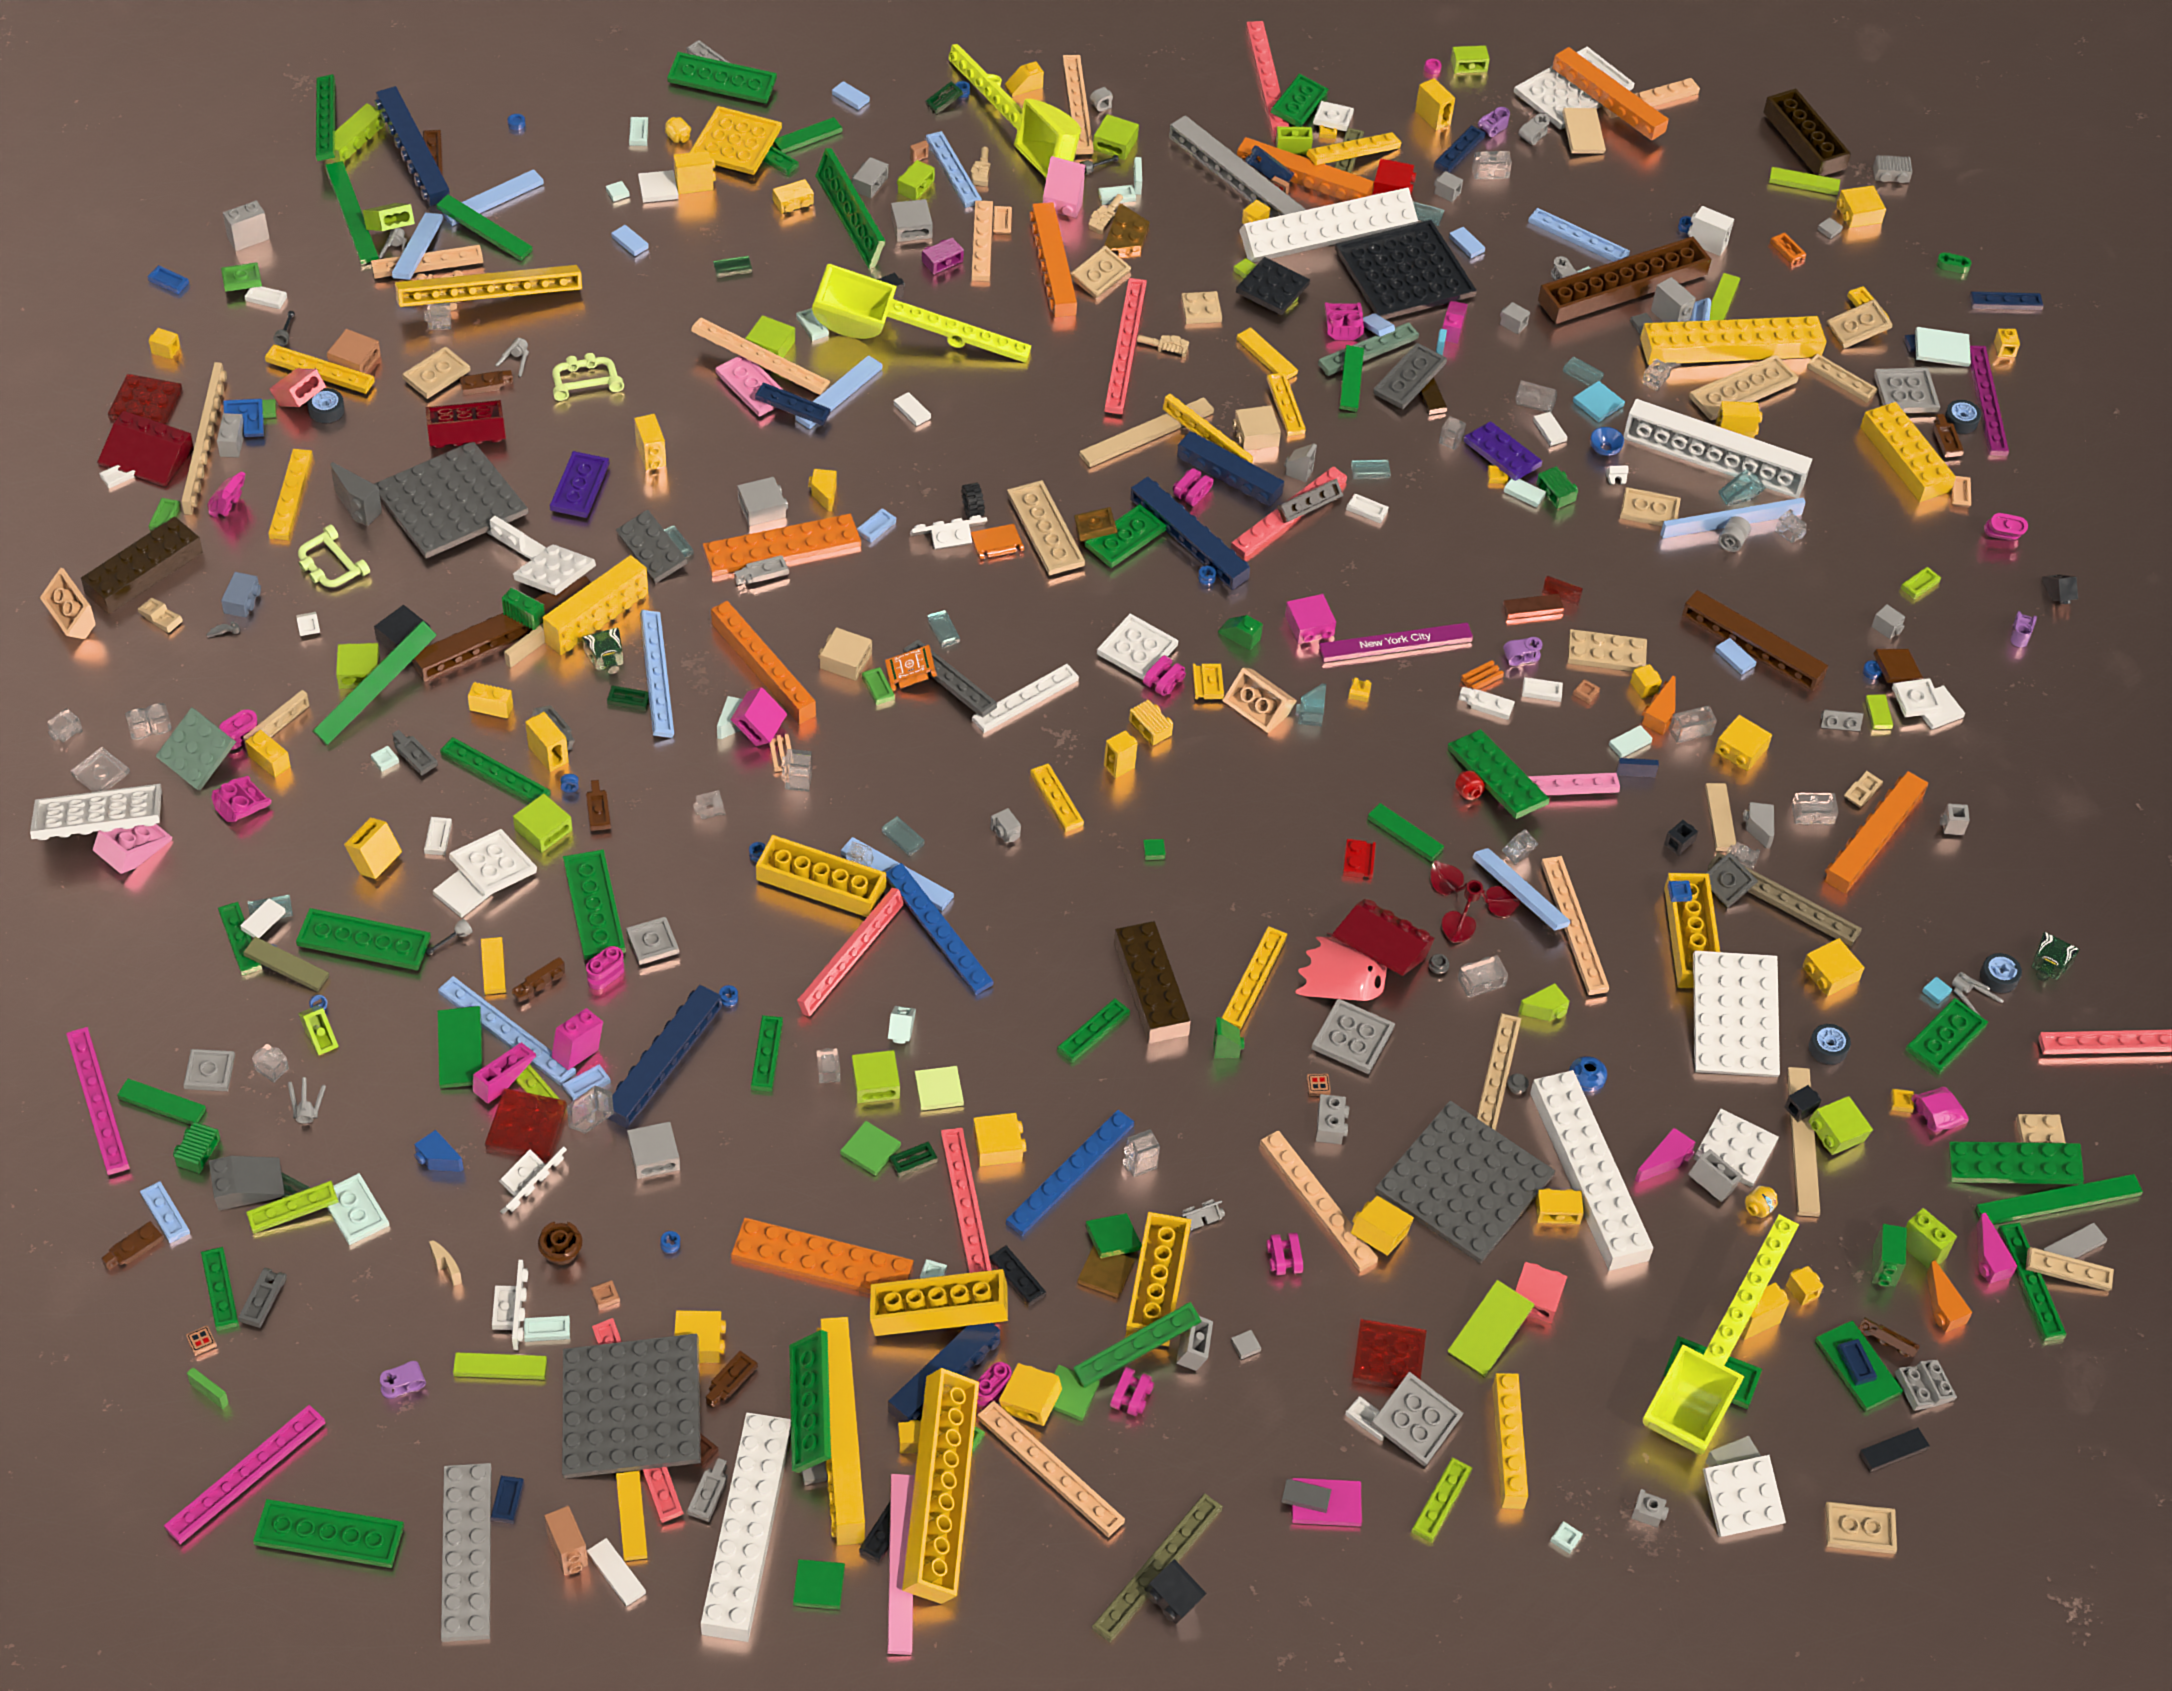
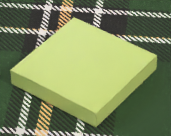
M957 1066L915 1071L921 1111L964 1105Z

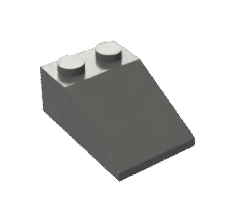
M332 462L330 466L335 492L351 517L356 522L369 526L382 513L378 486Z
M227 1156L209 1160L213 1195L219 1211L285 1197L279 1157Z

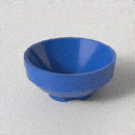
M1600 427L1592 432L1590 443L1592 448L1600 455L1610 456L1622 450L1624 437L1621 432L1614 428ZM1607 445L1610 447V450H1603L1600 446Z
M1582 1056L1572 1062L1569 1071H1574L1582 1091L1593 1092L1604 1086L1607 1080V1069L1599 1059L1591 1056ZM1592 1064L1596 1070L1589 1072L1584 1068V1065Z

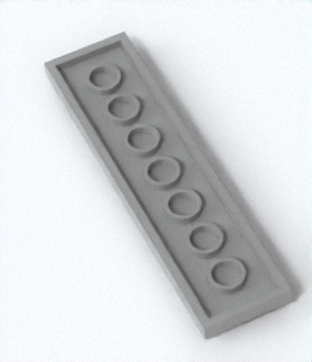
M491 1463L444 1466L442 1642L490 1639Z

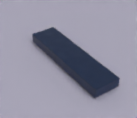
M1471 125L1434 162V167L1443 172L1450 173L1485 138L1486 132Z
M1971 291L1969 295L1972 309H2043L2041 293Z
M764 382L755 394L756 400L822 426L831 412L830 408Z

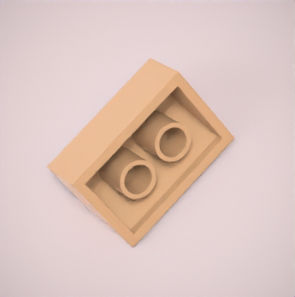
M60 568L40 599L67 636L86 639L95 626L91 606L64 568Z
M1242 668L1222 701L1269 733L1288 716L1297 700L1253 669Z

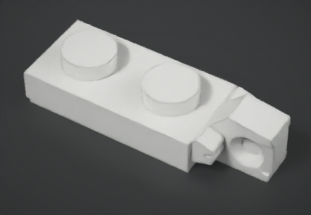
M1462 687L1459 695V700L1467 702L1471 709L1505 720L1509 719L1515 701L1466 687Z

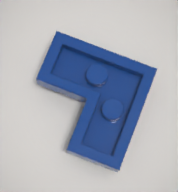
M262 399L223 401L224 413L242 414L245 437L264 436Z

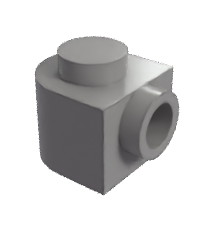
M1102 87L1092 92L1090 102L1098 111L1112 108L1113 96L1110 90Z

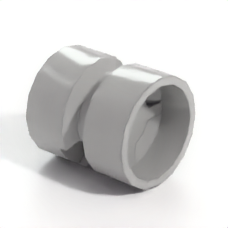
M1731 517L1718 538L1719 544L1730 552L1740 550L1751 531V525L1742 517Z

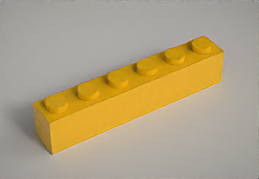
M1496 1373L1492 1389L1501 1508L1524 1509L1528 1499L1519 1374Z

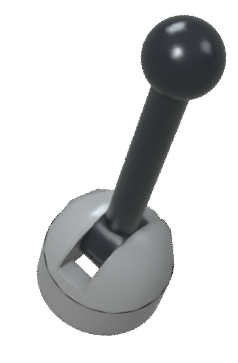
M465 919L460 920L454 927L455 932L435 946L428 947L426 954L433 955L436 949L455 936H468L473 932L470 925Z

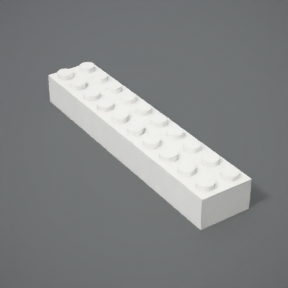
M1409 188L1246 223L1239 231L1247 259L1255 263L1261 261L1264 257L1269 259L1416 224L1418 219Z
M1639 399L1635 400L1630 410L1623 436L1628 441L1794 498H1799L1812 462V458Z
M1574 1071L1534 1079L1530 1094L1574 1191H1582L1583 1214L1608 1271L1649 1261L1653 1251L1652 1243Z
M746 1413L701 1620L702 1635L744 1642L749 1641L791 1440V1419Z

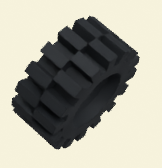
M978 482L962 485V503L964 504L967 518L970 519V517L978 515L984 516L983 493Z

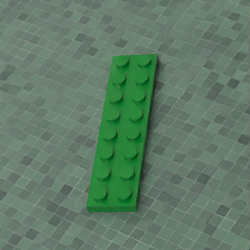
M825 148L815 177L868 269L876 266L881 251L885 246V239L832 148Z

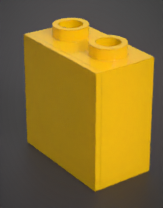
M1433 78L1419 85L1415 111L1431 127L1439 130L1451 124L1455 97Z
M709 150L674 155V172L678 195L713 190V181H716V177L712 168H715L714 157H710Z
M1874 186L1841 190L1839 199H1837V208L1840 209L1843 219L1847 222L1849 228L1882 223L1886 208Z
M1721 401L1715 426L1754 439L1755 435H1758V423L1762 421V412H1759V406L1756 402Z
M655 414L634 418L636 445L645 469L651 470L666 466L665 440Z
M545 712L525 721L528 747L549 772L569 762L566 737Z
M1738 715L1718 738L1714 752L1748 772L1768 749L1772 734Z
M371 817L344 844L359 873L374 879L402 852L387 822Z
M1840 938L1808 953L1802 966L1827 997L1859 981L1865 968Z
M1016 1113L975 1117L973 1119V1133L979 1167L1022 1162L1023 1152H1026L1025 1139H1021L1020 1134L1023 1133L1022 1121L1017 1120Z
M1376 1196L1371 1202L1367 1201L1362 1212L1357 1211L1353 1217L1352 1222L1354 1226L1351 1234L1388 1256L1407 1236L1414 1217L1381 1197Z
M1776 1282L1766 1287L1756 1309H1754L1741 1334L1744 1340L1781 1323L1789 1300L1785 1291L1780 1289Z
M676 1310L674 1336L697 1333L699 1337V1363H720V1353L724 1354L725 1340H721V1334L726 1333V1320H722L721 1311Z
M1018 1363L999 1399L1001 1408L1011 1416L1044 1426L1062 1391L1059 1376Z

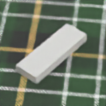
M607 1538L587 1550V1555L625 1606L646 1594L644 1587Z

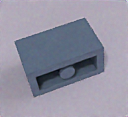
M234 572L221 600L225 614L246 618L249 611L253 610L254 600L261 592V585L258 583L257 576Z

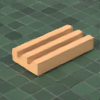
M785 734L784 737L777 735V738H773L769 743L774 771L794 770L789 735ZM782 743L786 744L789 765H786ZM774 744H778L782 766H778Z

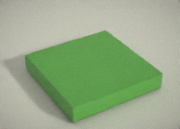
M257 262L221 268L225 292L262 286Z
M865 1121L840 1150V1154L876 1176L889 1161V1156L894 1155L901 1147V1142Z
M1058 1365L1054 1374L1059 1376L1062 1391L1052 1410L1083 1421L1100 1385V1381L1098 1380L1084 1388L1074 1370Z

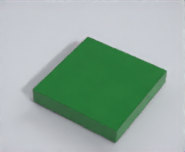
M1127 1213L1086 1221L1085 1227L1100 1258L1141 1250L1142 1244Z
M798 1559L793 1606L840 1610L845 1563Z

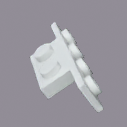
M980 515L972 516L970 520L966 521L959 518L951 520V523L944 524V521L933 523V526L928 527L925 524L914 526L910 536L931 533L934 550L967 545L972 543L969 527L985 525L987 517L981 518Z
M494 516L490 519L491 530L486 533L532 560L547 549L500 518Z
M565 1147L561 1148L546 1164L531 1150H528L499 1180L514 1196L500 1212L502 1214L508 1210L513 1212L521 1204L519 1199L523 1195L527 1197L535 1189L533 1184L537 1180L542 1182L550 1174L548 1169L551 1165L556 1167L564 1159L562 1154L567 1149Z
M523 1260L518 1261L517 1285L495 1286L492 1330H513V1350H518L519 1341H523V1328H520V1321L525 1320V1308L521 1307L522 1302H526L527 1294L526 1288H523V1283L528 1281V1268H524Z

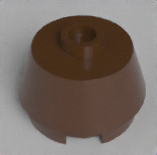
M554 1221L542 1229L538 1239V1248L541 1254L551 1263L566 1265L572 1262L581 1250L583 1243L582 1235L572 1223L555 1224Z

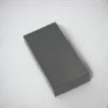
M1287 1479L1282 1503L1326 1513L1332 1489Z

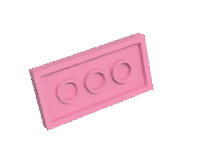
M739 355L715 368L716 374L759 417L776 408L755 399V394L763 382L782 389L758 364L748 361Z

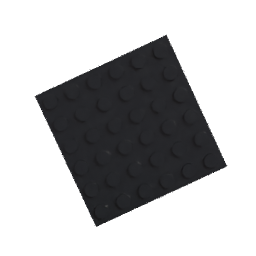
M1432 220L1335 244L1336 252L1373 312L1384 319L1450 303V301L1470 298L1477 294L1473 283Z

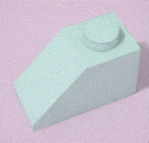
M727 697L717 724L718 739H723L741 731L730 719L743 699Z
M894 1007L890 1017L888 1039H893L895 1043H905V1041L910 1040L916 1012L915 1008Z

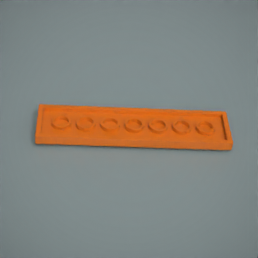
M850 513L703 543V550L713 577L742 570V568L746 567V564L781 555L786 562L861 546V539Z
M744 1218L731 1253V1259L871 1294V1284L909 1280L914 1265V1260L749 1218Z

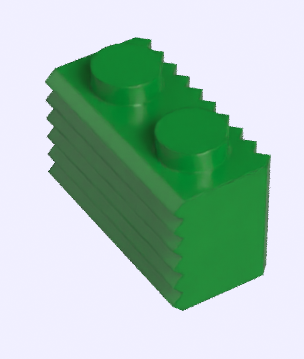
M1557 466L1538 474L1537 487L1546 491L1545 496L1554 504L1556 509L1576 501L1578 494L1577 486L1567 479L1566 473L1560 471Z
M510 588L502 597L503 614L507 615V617L510 616L516 622L519 621V623H523L526 627L529 626L532 630H535L543 622V617L545 616L543 603L514 588Z
M194 1121L191 1127L185 1130L182 1143L174 1149L173 1157L175 1158L176 1166L200 1174L221 1139L218 1129Z

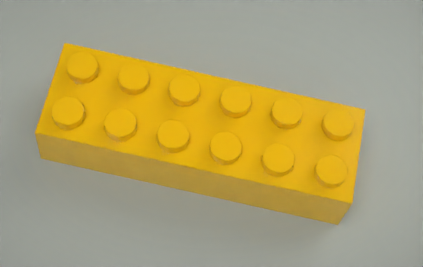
M1896 402L1864 413L1860 428L1919 502L1951 492L1956 476Z
M630 555L543 617L545 643L558 654L563 655L576 644L585 640V636L588 637V635L596 630L601 629L604 624L615 619L618 614L625 609H629L639 599L644 598L648 594L647 568Z
M775 835L771 836L756 864V880L865 917H868L872 910L875 909L886 889L885 872Z
M1668 873L1664 890L1678 988H1694V951L1720 952L1709 874ZM1689 881L1692 900L1671 902L1668 882Z
M1148 1212L1125 1338L1176 1310L1192 1219ZM1170 1340L1162 1345L1169 1346Z
M999 1269L871 1284L870 1321L875 1336L1008 1321V1295L1004 1271Z

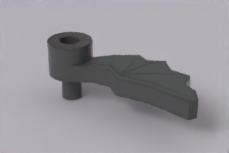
M234 621L231 622L230 626L227 624L217 625L211 628L210 632L207 633V637L210 638L224 634L227 631L238 634L240 628Z

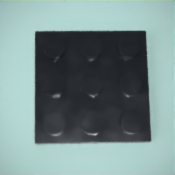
M1264 257L1236 287V293L1282 315L1308 287L1310 279Z

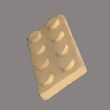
M1570 629L1568 664L1631 672L1637 667L1646 666L1647 639Z

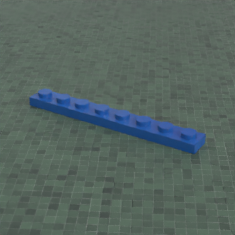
M900 863L885 872L886 879L893 888L899 889L905 904L975 995L993 985L991 977L905 866Z
M1117 1110L1006 1219V1225L1023 1236L1134 1126V1121L1120 1110Z

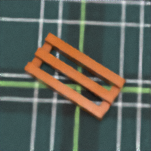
M1785 232L1771 238L1770 243L1791 264L1795 261H1800V258L1802 260L1805 259L1806 253Z
M1491 660L1463 674L1461 681L1468 688L1478 690L1502 678L1504 672L1502 670L1499 671L1498 665L1495 666V662Z

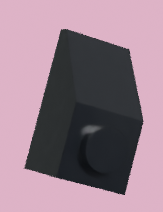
M2062 574L2042 576V581L2052 600L2059 601V604H2070L2071 600L2078 599L2076 576Z

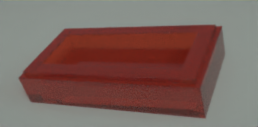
M1547 576L1542 593L1548 595L1559 594L1561 600L1578 606L1583 588Z

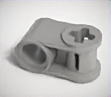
M1537 114L1521 127L1518 135L1531 145L1536 144L1547 134V125L1550 122V118L1546 114Z
M1560 256L1554 259V268L1551 270V276L1554 280L1578 273L1567 258Z

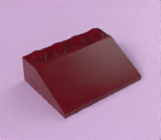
M501 400L425 407L429 444L435 448H442L449 444L461 446L469 442L481 444L483 441L489 440L491 442H500L502 439H506Z
M123 411L114 422L97 463L107 468L118 465L120 466L118 470L125 473L133 470L135 471L134 477L166 487L193 451L192 436L189 432Z
M1363 899L1356 904L1332 934L1334 938L1402 976L1426 959L1435 939L1426 930L1414 927L1408 920L1396 917L1392 911L1382 909L1374 901Z

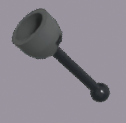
M1114 155L1110 159L1097 163L1085 160L1080 162V164L1085 165V175L1093 172L1094 167L1112 161L1117 162L1119 157Z
M293 311L287 313L288 318L284 328L278 330L273 337L277 345L285 346L289 341L287 328L291 318L295 316Z

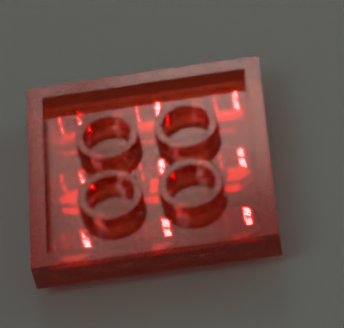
M127 374L108 412V418L117 420L120 414L126 411L166 424L180 395L182 385L181 383Z
M504 1088L485 1141V1148L521 1156L528 1150H531L539 1159L548 1161L567 1107V1101Z
M1361 1319L1352 1382L1397 1389L1409 1372L1421 1380L1427 1330Z

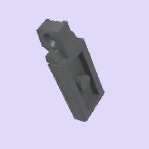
M551 705L534 708L532 715L537 716L545 712L566 737L567 750L572 749L575 742L571 734L572 729Z
M400 730L392 733L397 751L421 776L438 766L437 760L413 736L405 737Z

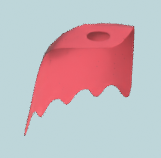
M1327 932L1331 937H1316L1321 946L1306 951V954L1311 958V964L1300 968L1298 972L1306 978L1307 982L1303 987L1295 991L1296 994L1310 997L1369 1001L1378 997L1383 992L1387 971L1386 966L1334 938L1332 933ZM1368 966L1373 967L1371 972L1368 971ZM1377 975H1379L1381 979L1379 988L1375 987V978Z

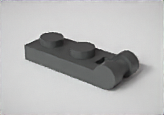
M265 1267L238 1317L239 1322L261 1328L280 1288L286 1282L287 1274L282 1272L277 1274L272 1272V1269Z

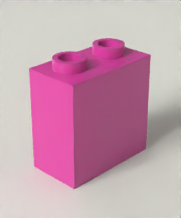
M1323 594L1287 601L1285 617L1298 644L1334 636L1336 620Z
M763 687L746 693L730 720L755 746H760L771 742L787 713Z
M586 1008L558 1026L555 1031L551 1057L564 1068L570 1070L597 1052L603 1021Z

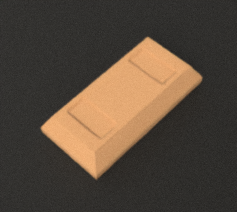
M994 206L993 232L995 234L1011 233L1012 207Z
M1956 476L1952 487V504L1954 506H1971V482L1969 477Z

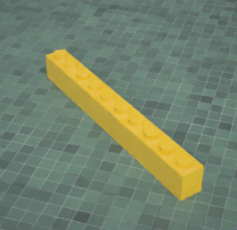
M577 265L395 282L396 300L400 307L582 289L581 271Z

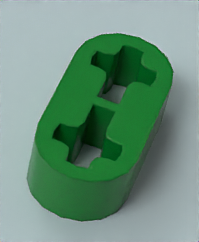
M1945 252L1939 254L1936 262L1940 269L1961 274L1969 272L1972 264L1971 260L1967 257Z

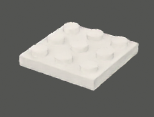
M553 544L523 565L513 575L516 581L557 595L595 567L596 564L595 560Z
M1129 614L1097 649V654L1143 680L1148 670L1162 656L1166 655L1168 657L1178 646V640L1136 616Z
M502 829L449 854V859L484 897L516 883L537 871L536 865Z
M1720 1109L1698 1148L1694 1160L1697 1161L1699 1157L1711 1149L1743 1176L1740 1180L1741 1183L1752 1188L1779 1137Z
M1769 1455L1702 1469L1719 1537L1786 1523Z

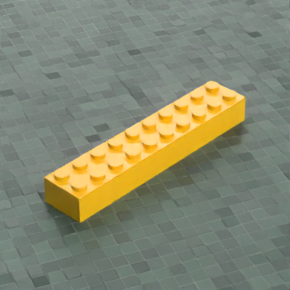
M1818 316L1644 323L1640 336L1648 365L1664 364L1666 362L1696 363L1765 360L1776 354L1780 359L1812 358L1817 353L1822 356L1826 345V339Z
M848 1317L821 1319V1327L817 1328V1331L824 1330L828 1332L831 1458L826 1460L830 1499L832 1537H836L837 1546L863 1544L865 1541V1518Z
M943 1368L926 1376L902 1591L940 1604L957 1596L979 1389L978 1381Z

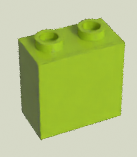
M1107 114L1094 134L1093 150L1110 156L1117 155L1119 159L1125 160L1138 139L1139 124Z
M392 203L362 210L366 230L385 231L415 224L411 204Z
M762 315L745 339L784 358L795 343V327Z
M378 643L338 644L336 676L339 689L355 688L380 663Z
M542 794L513 816L514 830L541 853L572 831L571 816L545 794Z
M894 1050L852 1055V1072L857 1103L900 1099V1082Z
M1849 1096L1818 1108L1808 1121L1831 1155L1863 1143L1873 1131Z
M1922 1208L1906 1225V1251L1929 1269L1932 1261L1936 1260L1939 1265L1947 1258L1957 1236L1927 1210Z

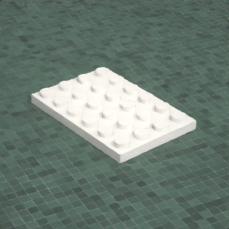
M1585 47L1577 52L1629 91L1634 88V82L1589 47ZM1553 66L1514 88L1516 95L1540 114H1546L1550 118V122L1560 130L1565 128L1563 108L1598 109L1603 106L1552 69Z
M161 784L36 799L30 830L31 838L46 840L53 836L68 837L71 834L80 833L86 835L99 830L109 832L115 828L131 829L138 825L153 826L160 822Z
M1694 951L1695 1072L1778 1077L1780 1075L1777 956Z

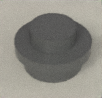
M1436 954L1430 958L1428 966L1432 972L1442 974L1448 970L1449 961L1443 954Z
M1513 1074L1509 1077L1507 1084L1512 1093L1521 1094L1528 1089L1529 1081L1522 1074Z

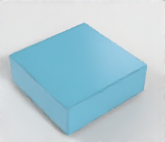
M1446 329L1439 330L1436 353L1443 355Z
M1935 977L1923 988L1922 992L1939 1004L1951 994L1952 988L1938 977Z

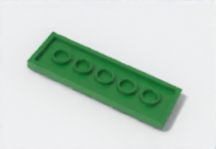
M677 52L667 80L674 84L767 104L777 79V73Z
M1481 729L1448 743V750L1469 771L1477 773L1483 780L1485 788L1515 819L1549 804V797Z
M604 849L563 856L584 960L594 958L610 946L618 947L623 953H626Z
M309 908L296 939V944L300 947L418 971L431 939V934L426 931Z
M1949 1143L1951 1182L2083 1184L2084 1182L2080 1143Z
M819 1330L789 1345L792 1471L797 1473L831 1458L828 1332L824 1330Z
M266 1499L253 1543L256 1546L392 1568L404 1529V1522Z

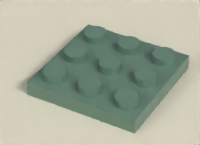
M191 707L156 754V757L194 788L201 790L235 745L236 741L199 711Z

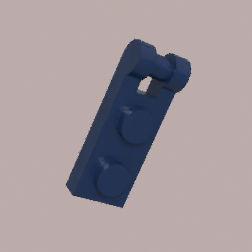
M1254 145L1251 150L1252 153L1245 159L1246 163L1254 166L1271 180L1276 176L1289 183L1294 173L1259 146ZM1257 156L1262 158L1260 162L1256 159Z

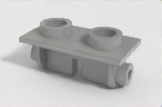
M1826 709L1821 711V728L1860 731L1863 713Z
M1214 1199L1202 1203V1208L1196 1210L1194 1206L1182 1211L1183 1215L1179 1217L1192 1219L1190 1231L1204 1226L1202 1217L1205 1218L1207 1224L1222 1220L1225 1213L1223 1208L1219 1209L1218 1207L1222 1200L1215 1202Z

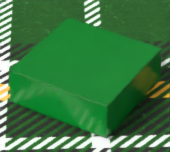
M1164 839L1143 840L1145 860L1165 859Z

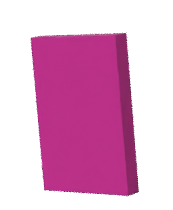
M1292 1479L1332 1489L1326 1513L1292 1505V1523L1361 1527V1481Z

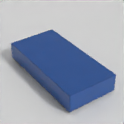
M159 265L147 276L148 281L176 294H179L189 284L188 278Z

